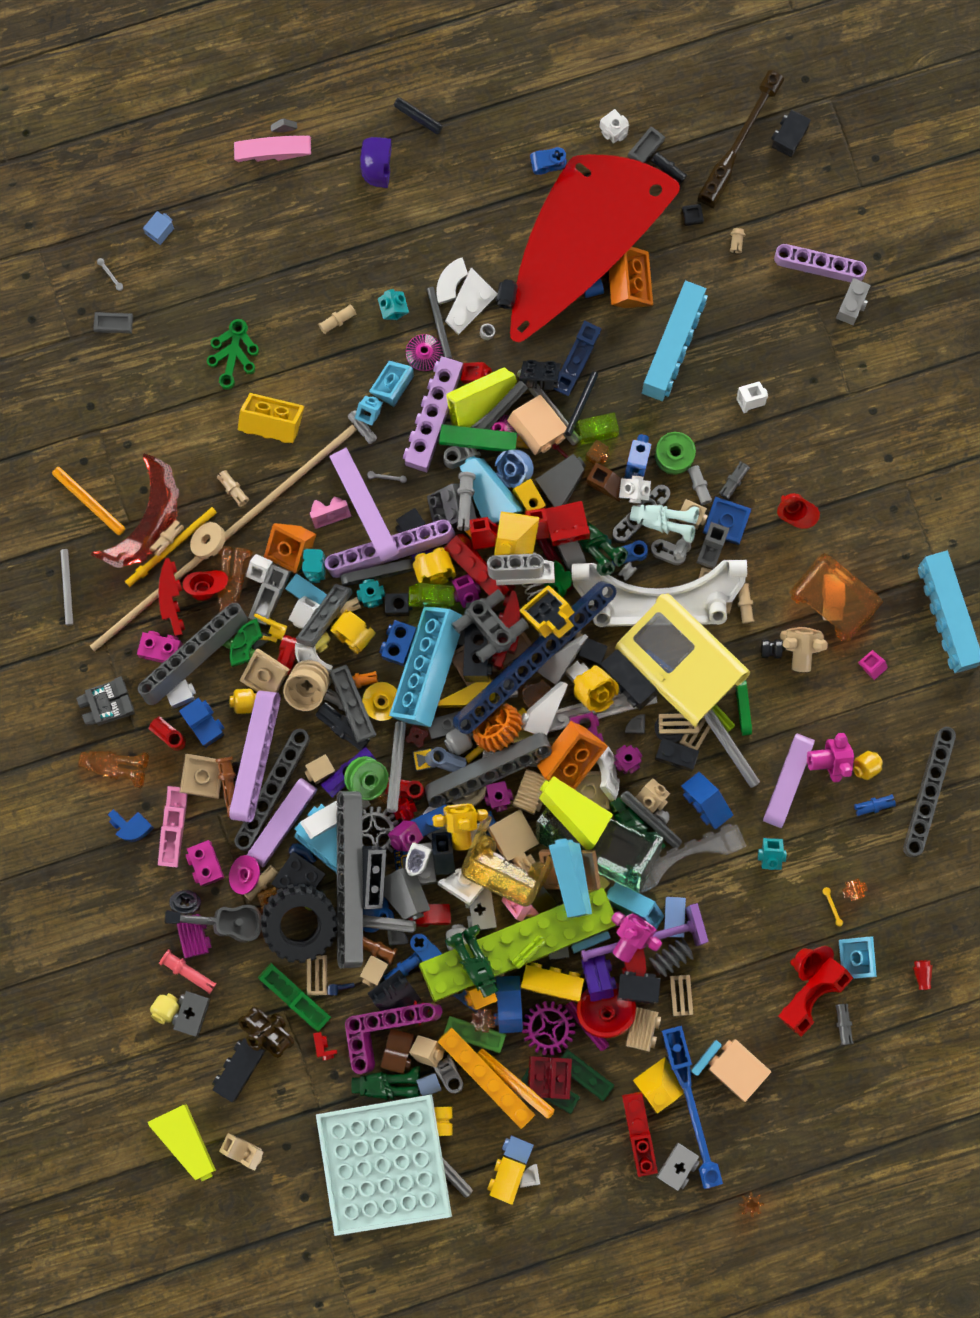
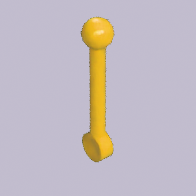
M826 887L822 892L829 901L836 919V925L840 927L843 925V921L839 918L830 896L831 890Z

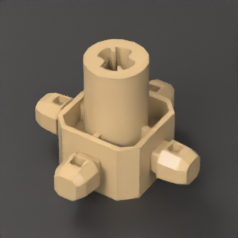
M797 627L780 633L784 648L793 652L792 670L811 671L812 653L827 649L828 643L824 640V635L821 631L807 627Z

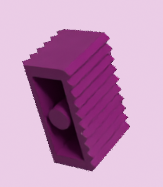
M177 924L184 958L188 959L209 953V948H212L209 936L206 937L204 929H207V925Z

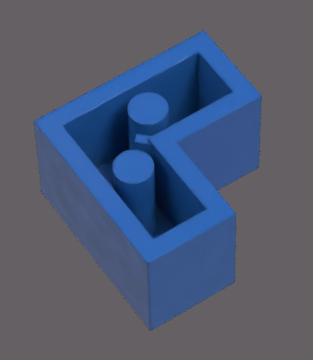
M197 698L179 710L205 748L224 736L222 730L225 728L219 719L214 720L211 715L214 711L206 700L202 702Z
M700 772L681 785L685 792L683 794L684 798L688 803L693 802L694 808L699 813H702L700 818L706 825L710 824L714 829H717L733 816L720 791Z

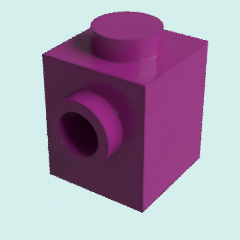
M404 820L387 834L394 849L406 852L410 850L412 843H418L424 838L415 822Z

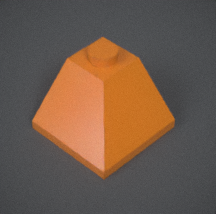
M275 523L272 526L264 558L296 574L303 565L304 550L313 548L316 534L301 526Z

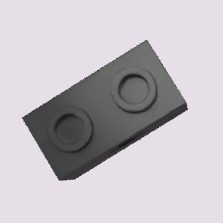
M186 991L185 995L182 994L178 1003L181 1006L179 1014H175L172 1021L173 1029L199 1037L211 999ZM191 1008H193L192 1012L195 1013L194 1017L190 1016V1018L188 1019L189 1015L186 1014V1011H190Z

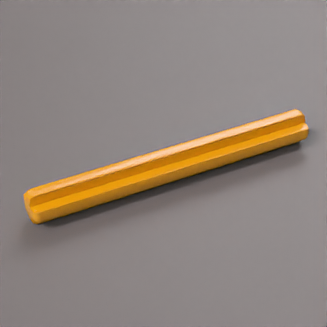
M60 467L53 470V476L117 535H121L125 531V527Z
M481 1049L477 1053L510 1088L544 1117L549 1119L554 1114L555 1110L487 1051Z

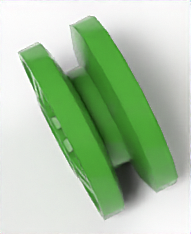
M667 433L657 443L655 450L656 464L667 474L677 475L684 473L691 467L695 458L696 449L694 442L684 433ZM677 450L680 455L675 457L671 455L670 451Z
M368 756L358 757L347 767L344 783L349 791H359L362 795V800H373L379 797L386 789L388 772L386 767L374 758Z

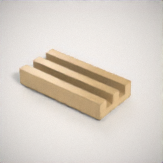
M659 714V734L699 733L698 725L694 729H663V726L693 725L689 721L663 722V719H686L682 714Z
M704 717L698 726L699 732L706 721ZM708 724L695 747L692 744L698 734H693L689 743L685 741L689 734H684L679 744L698 750L711 727Z
M317 955V959H315V991H311V959H307V995H327V955ZM319 959H323V991H319Z
M690 975L670 976L673 1016L693 1015ZM683 979H686L688 1011H685ZM675 980H678L681 1012H677Z

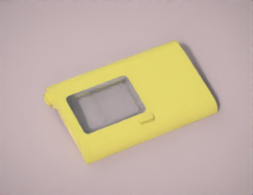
M661 594L650 610L620 639L615 646V650L618 649L657 691L696 727L699 721L734 685L738 686L748 678L750 671L670 594Z

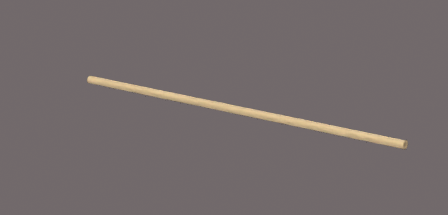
M354 425L347 428L224 532L225 541L356 432L357 429ZM197 556L194 557L174 574L175 580L183 578L204 559ZM159 588L92 643L90 647L94 652L159 598Z

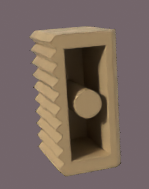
M526 769L512 807L532 815L536 811L540 812L543 802L539 799L542 793L539 789L547 779L542 774Z
M636 1007V1017L629 1028L626 1046L650 1052V1048H655L657 1037L653 1035L655 1028L659 1029L661 1017H658V1012Z

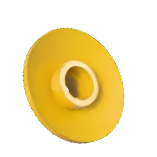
M377 682L366 689L362 702L369 717L378 721L392 718L389 714L397 693V689L393 685L386 682ZM380 698L385 701L382 706L377 702Z

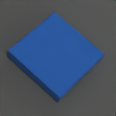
M715 496L703 533L707 534L710 524L713 522L729 528L725 541L739 545L751 508Z

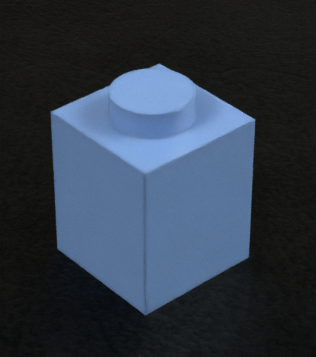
M157 211L143 229L148 237L161 245L173 231L174 226L172 219L167 214L163 213L162 215Z
M511 1135L510 1139H505L502 1150H505L504 1155L526 1164L534 1144Z

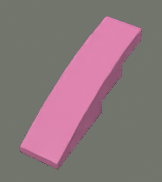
M310 136L267 137L234 142V160L237 162L252 159L258 162L269 159L280 161L311 155Z
M168 786L163 826L161 827L159 866L178 867L188 794L179 793L180 787Z

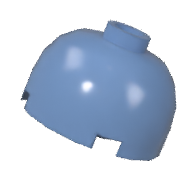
M512 449L504 451L495 462L498 471L496 474L508 488H515L532 477L534 470L533 462L530 456L521 450Z

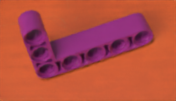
M423 1003L349 1017L345 1022L352 1070L357 1074L372 1072L375 1067L370 1032L436 1021L442 1015L441 1006L437 1003ZM429 1007L433 1009L432 1017L428 1015ZM411 1010L415 1013L413 1020L409 1016ZM393 1013L396 1015L395 1023L391 1021V1016ZM374 1017H376L378 1020V1024L376 1027L373 1025ZM356 1020H358L360 1024L358 1030L355 1028ZM359 1040H361L363 1044L361 1050L358 1048ZM362 1060L365 1061V1064H366L365 1069H362V1068H361V1061H362Z

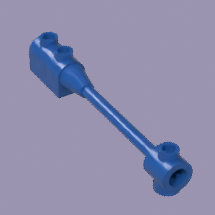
M682 1026L663 1030L661 1032L671 1069L674 1071L681 1088H683L703 1164L699 1167V1173L703 1188L721 1185L723 1181L719 1166L710 1160L691 1090L690 1065L692 1063Z

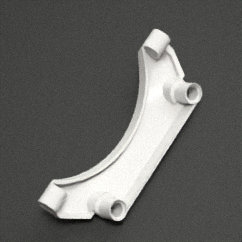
M724 560L708 574L695 581L681 586L655 589L633 586L619 581L610 575L601 576L596 570L597 565L595 563L572 564L573 586L581 597L601 581L612 584L616 588L615 598L593 618L595 625L599 627L634 626L656 603V599L661 594L665 595L667 593L700 624H723L727 620L726 602L734 600L745 583V577H747V560ZM607 587L602 591L603 596L608 592ZM591 600L588 605H594V601ZM657 612L644 626L673 624L662 613Z

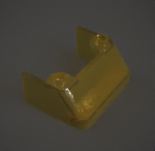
M488 816L480 823L461 868L462 875L467 880L518 905L529 906L534 902L549 876L553 866L552 856L550 854L545 863L535 862L528 872L494 856L496 842L493 838L485 835L492 819L491 816Z

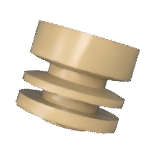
M304 660L297 663L284 684L283 693L286 701L290 706L301 711H311L317 708L329 688V672L322 664L316 661Z

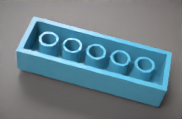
M685 280L644 381L642 394L663 401L665 396L669 397L673 387V380H676L680 363L684 360L687 346L690 345L694 329H696L700 320V312H703L708 298L705 295L706 288Z
M948 550L926 556L919 564L918 574L921 579H924V592L930 598V610L936 616V628L943 637L941 641L942 647L949 655L947 659L950 669H953L954 674L976 668L980 665V647Z
M424 606L389 716L405 723L431 727L460 633H457L453 628L452 623L463 615L451 609Z

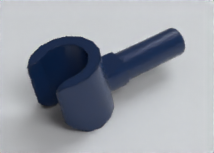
M354 983L330 984L327 987V995L338 996V989L354 988L355 985Z

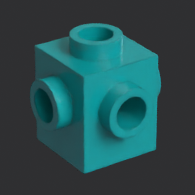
M390 289L378 298L383 319L398 320L409 313L404 293L401 291Z
M374 579L364 580L363 584H359L360 590H357L358 601H362L364 607L374 608L378 607L379 604H383L382 597H385L383 585L379 586V582L374 581ZM374 590L373 594H367V591Z
M763 838L762 849H758V861H761L762 869L781 870L782 862H786L787 852L783 847V839Z

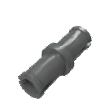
M740 461L732 475L727 477L728 481L719 494L729 500L737 486L742 484L741 480L750 467Z
M848 1004L835 1005L838 1018L836 1025L839 1027L841 1045L854 1044Z

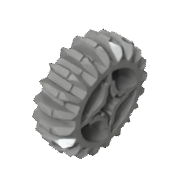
M371 806L369 808L370 813L362 809L364 814L362 816V823L370 818V826L367 830L362 831V838L371 839L373 846L379 847L380 838L390 833L399 822L398 820L391 821L395 817L394 814H390L387 817V809L382 814L381 807H377V811L374 812ZM376 817L385 820L390 828L378 827ZM373 823L376 830L380 831V834L376 837V842L373 836L369 834L372 831L371 829H373ZM390 838L388 842L380 848H383L385 850L388 849L389 852L392 853L393 849L390 847Z

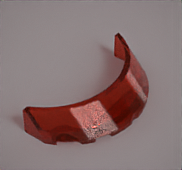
M145 453L142 457L149 473L150 496L141 522L134 532L118 545L91 553V556L115 568H122L123 566L137 562L141 563L146 560V557L153 553L150 547L160 538V534L165 532L177 518L178 510L176 508L179 491L176 488L172 475L173 471L168 464Z

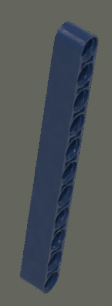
M604 581L595 584L571 607L575 613L569 617V620L574 626L561 638H558L553 632L546 638L541 635L453 718V726L463 734H469L476 729L615 598L617 593L615 586ZM607 587L608 592L603 596L602 591ZM591 600H593L594 605L592 608L589 609L588 604ZM579 613L580 618L575 622L574 617ZM552 640L551 646L546 648L547 641ZM537 653V659L532 661L533 654ZM523 666V672L518 675L519 667ZM509 679L508 687L504 688V682ZM495 693L494 700L489 701V696ZM481 706L480 713L475 714V709ZM467 719L466 726L461 728V722Z

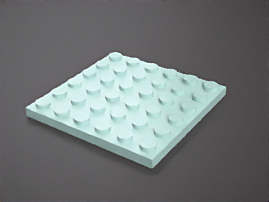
M432 1095L316 1114L335 1236L452 1217Z

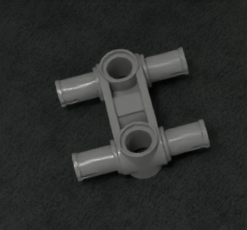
M499 589L486 599L473 601L470 607L465 610V614L452 623L457 633H461L469 625L475 624L486 637L489 644L476 652L477 657L483 663L495 653L507 651L516 641V637L529 629L528 623L523 618L508 628L493 612L492 608L505 600L504 595ZM479 608L483 610V613L475 614L473 611ZM504 637L508 641L506 643H500L498 642V639Z

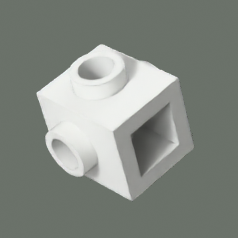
M614 109L600 120V128L603 136L607 140L610 139L614 144L618 140L622 141L628 135L629 122Z
M632 476V479L621 478L619 497L628 498L631 503H641V500H649L651 481L643 480L644 477Z

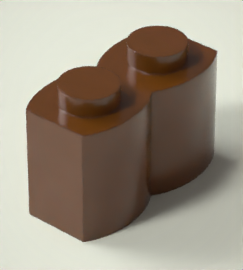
M391 1028L380 1068L403 1074L405 1070L409 1071L412 1059L408 1057L416 1040L413 1039L414 1034Z

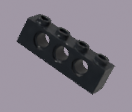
M466 603V609L470 607L471 603ZM478 608L475 609L473 612L475 614H481L483 613V610ZM475 624L465 628L463 676L465 682H489V676H492V664H489V658L484 663H474V660L478 658L476 652L489 644V641ZM477 640H484L481 645L475 644Z

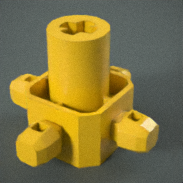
M466 803L446 806L443 808L444 816L439 814L432 817L433 826L443 827L445 825L446 830L452 833L454 850H468L472 848L471 831L477 829V821L483 822L488 820V812L484 809H477L476 811L472 804Z

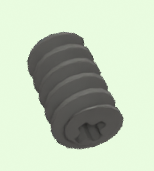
M682 937V943L676 940L674 941L675 947L671 944L668 945L669 952L662 949V956L656 953V961L651 957L649 958L650 963L659 975L662 974L664 977H667L666 970L673 973V965L680 968L679 961L686 964V957L693 959L692 951Z

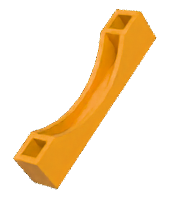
M452 1027L437 1040L520 1129L535 1116L529 1107Z

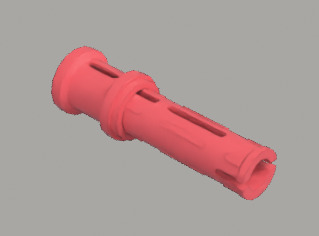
M170 949L166 951L159 962L160 965L164 964L173 970L175 975L181 974L208 992V994L212 992V989L217 984L188 966L185 959H180L173 955Z

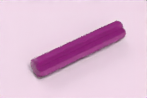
M570 1001L565 1006V1009L569 1010L570 1015L573 1016L575 1021L584 1030L577 1017V1005L574 1001ZM584 1030L600 1051H604L609 1046V1043L604 1038L593 1036Z

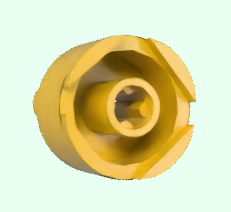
M443 547L436 548L428 554L420 553L415 556V561L412 565L421 588H424L423 585H427L428 588H435L448 583L449 577L455 578L456 572L450 555Z
M347 609L330 630L337 640L341 643L345 642L356 654L361 652L376 634L371 627L369 629L366 628V623L351 611L348 612Z
M593 666L582 675L576 676L573 682L575 684V697L590 711L602 712L613 704L614 701L612 699L614 695L617 696L619 693L618 683L598 666Z

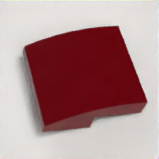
M529 1056L528 1087L541 1098L570 1099L572 1059Z

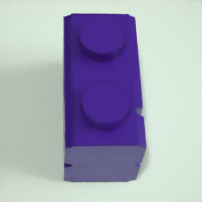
M605 955L589 958L586 962H583V959H581L590 1000L594 1002L613 997V989H617L615 978H610L609 972L612 971L610 960H606Z

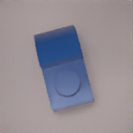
M114 809L108 814L111 818L109 822L116 829L121 828L116 835L125 841H139L154 829L139 812L128 822Z

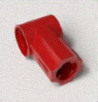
M284 635L280 644V653L277 661L290 669L287 674L290 675L296 659L295 644L297 640L294 637Z
M160 716L150 723L148 729L171 749L180 751L185 747V737ZM176 736L180 737L179 743L172 745V739Z
M388 777V784H387V787H386V789H385V794H386V795H388V790H389V780H390L389 777ZM400 780L399 797H406L415 801L421 800L424 797L425 790L420 782ZM414 786H418L421 789L418 795L411 794V789Z

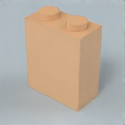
M541 394L514 410L507 420L534 455L540 452H547L552 447L551 445L554 443L558 445L566 438L564 436L567 428Z
M736 1039L732 1042L728 1040L721 1048L723 1052L720 1056L715 1055L709 1061L710 1067L708 1070L743 1102H746L769 1076L771 1071Z

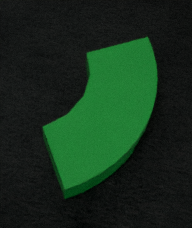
M257 618L243 625L231 643L230 663L232 667L249 662L252 646L256 641L263 638Z

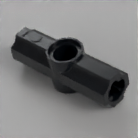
M326 702L315 715L324 724L328 725L337 736L347 740L359 751L365 748L371 740L370 738L357 743L347 717L344 714L338 713Z

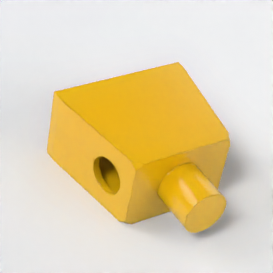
M531 479L511 491L523 506L525 512L541 509L546 506ZM529 501H533L535 507H531Z

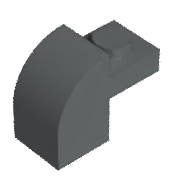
M711 522L697 560L698 564L712 569L716 567L729 528Z

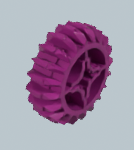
M544 1001V1008H541L537 1003L536 1008L538 1010L535 1012L533 1008H530L529 1011L533 1015L525 1014L524 1016L526 1019H529V1023L523 1022V1026H528V1029L522 1030V1033H529V1036L525 1037L524 1040L528 1041L531 1039L533 1041L529 1044L530 1048L534 1044L537 1045L535 1052L543 1048V1055H546L547 1049H550V1054L554 1055V1048L557 1049L558 1053H561L562 1051L559 1046L563 1045L564 1048H568L565 1040L572 1042L573 1039L568 1037V1034H575V1031L569 1030V1027H574L575 1023L569 1024L568 1022L573 1016H565L569 1011L568 1009H565L563 1012L560 1011L562 1004H559L557 1009L554 1008V1001L551 1002V1007H547V1002ZM544 1012H554L561 1019L552 1022L548 1020ZM539 1015L542 1027L532 1033V1023L535 1017ZM544 1018L547 1023L549 1022L553 1025L558 1023L552 1029L554 1038H552L551 1034H548V1031L547 1033H539L545 1028ZM565 1024L564 1036L558 1042L555 1030L557 1027ZM547 1035L553 1045H544L535 1038Z

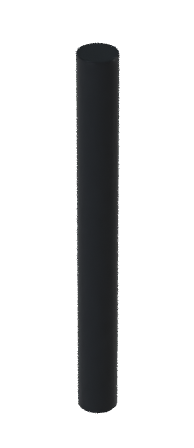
M591 372L564 432L567 436H571L597 380V372Z

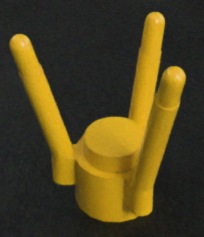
M254 614V617L271 625L269 634L272 636H263L260 640H268L277 643L278 639L282 640L288 626Z

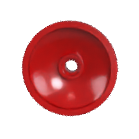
M616 983L617 989H613L614 996L611 998L592 1002L588 989L580 996V1001L577 1004V1017L581 1026L589 1034L599 1038H612L623 1034L633 1024L637 1011L636 1002L617 1000L618 983ZM606 1014H611L608 1018L604 1017Z

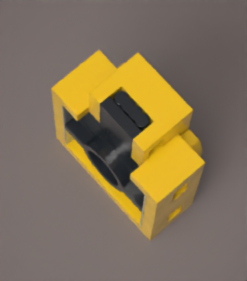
M549 585L519 610L524 618L545 638L552 632L558 638H561L574 626L569 617L575 612Z

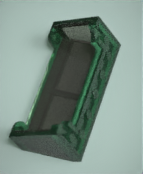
M546 807L536 823L537 841L548 848L549 845L555 844V840L559 839L573 840V842L579 843ZM610 819L596 845L591 849L596 851L599 874L640 893L663 848L664 838L656 832H647L643 835ZM580 844L581 850H586V849Z

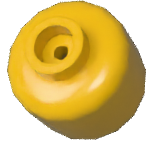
M252 689L234 690L233 696H229L230 708H234L236 714L252 713L257 693H254Z
M866 751L854 759L853 771L857 777L869 780L881 772L883 761L876 752Z

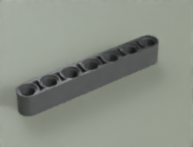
M231 603L139 684L138 692L148 705L158 703L247 623L248 617L238 603Z
M950 727L941 728L934 737L903 846V851L908 857L920 855L926 844L956 738L955 731ZM942 732L948 733L949 741H944L941 738ZM937 750L944 753L943 760L936 757ZM931 769H936L939 772L938 778L931 776ZM926 787L933 789V797L926 795ZM921 806H926L928 808V815H922L920 813ZM916 824L923 827L922 834L915 832L914 827ZM910 843H915L918 846L917 853L910 851Z
M296 729L292 732L260 791L253 819L258 820V827L252 830L249 828L250 822L244 821L235 837V845L241 851H249L258 839L309 745L310 738L305 730ZM299 734L305 735V741L302 743L295 742V738ZM290 751L296 753V757L293 760L286 759V755ZM284 768L287 770V774L285 777H278L277 771ZM271 785L277 786L278 789L274 795L268 794L267 791ZM263 802L267 803L268 809L265 812H259L258 806ZM248 837L249 844L245 847L240 846V839Z
M536 733L508 746V748L502 749V751L499 750L427 784L424 790L429 806L439 808L547 758L552 753V749L546 734Z

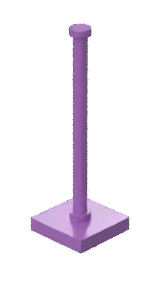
M698 903L685 908L688 918L687 924L655 932L653 937L656 936L658 939L690 931L695 946L709 942ZM617 943L588 951L581 950L583 962L588 961L589 958L613 952Z

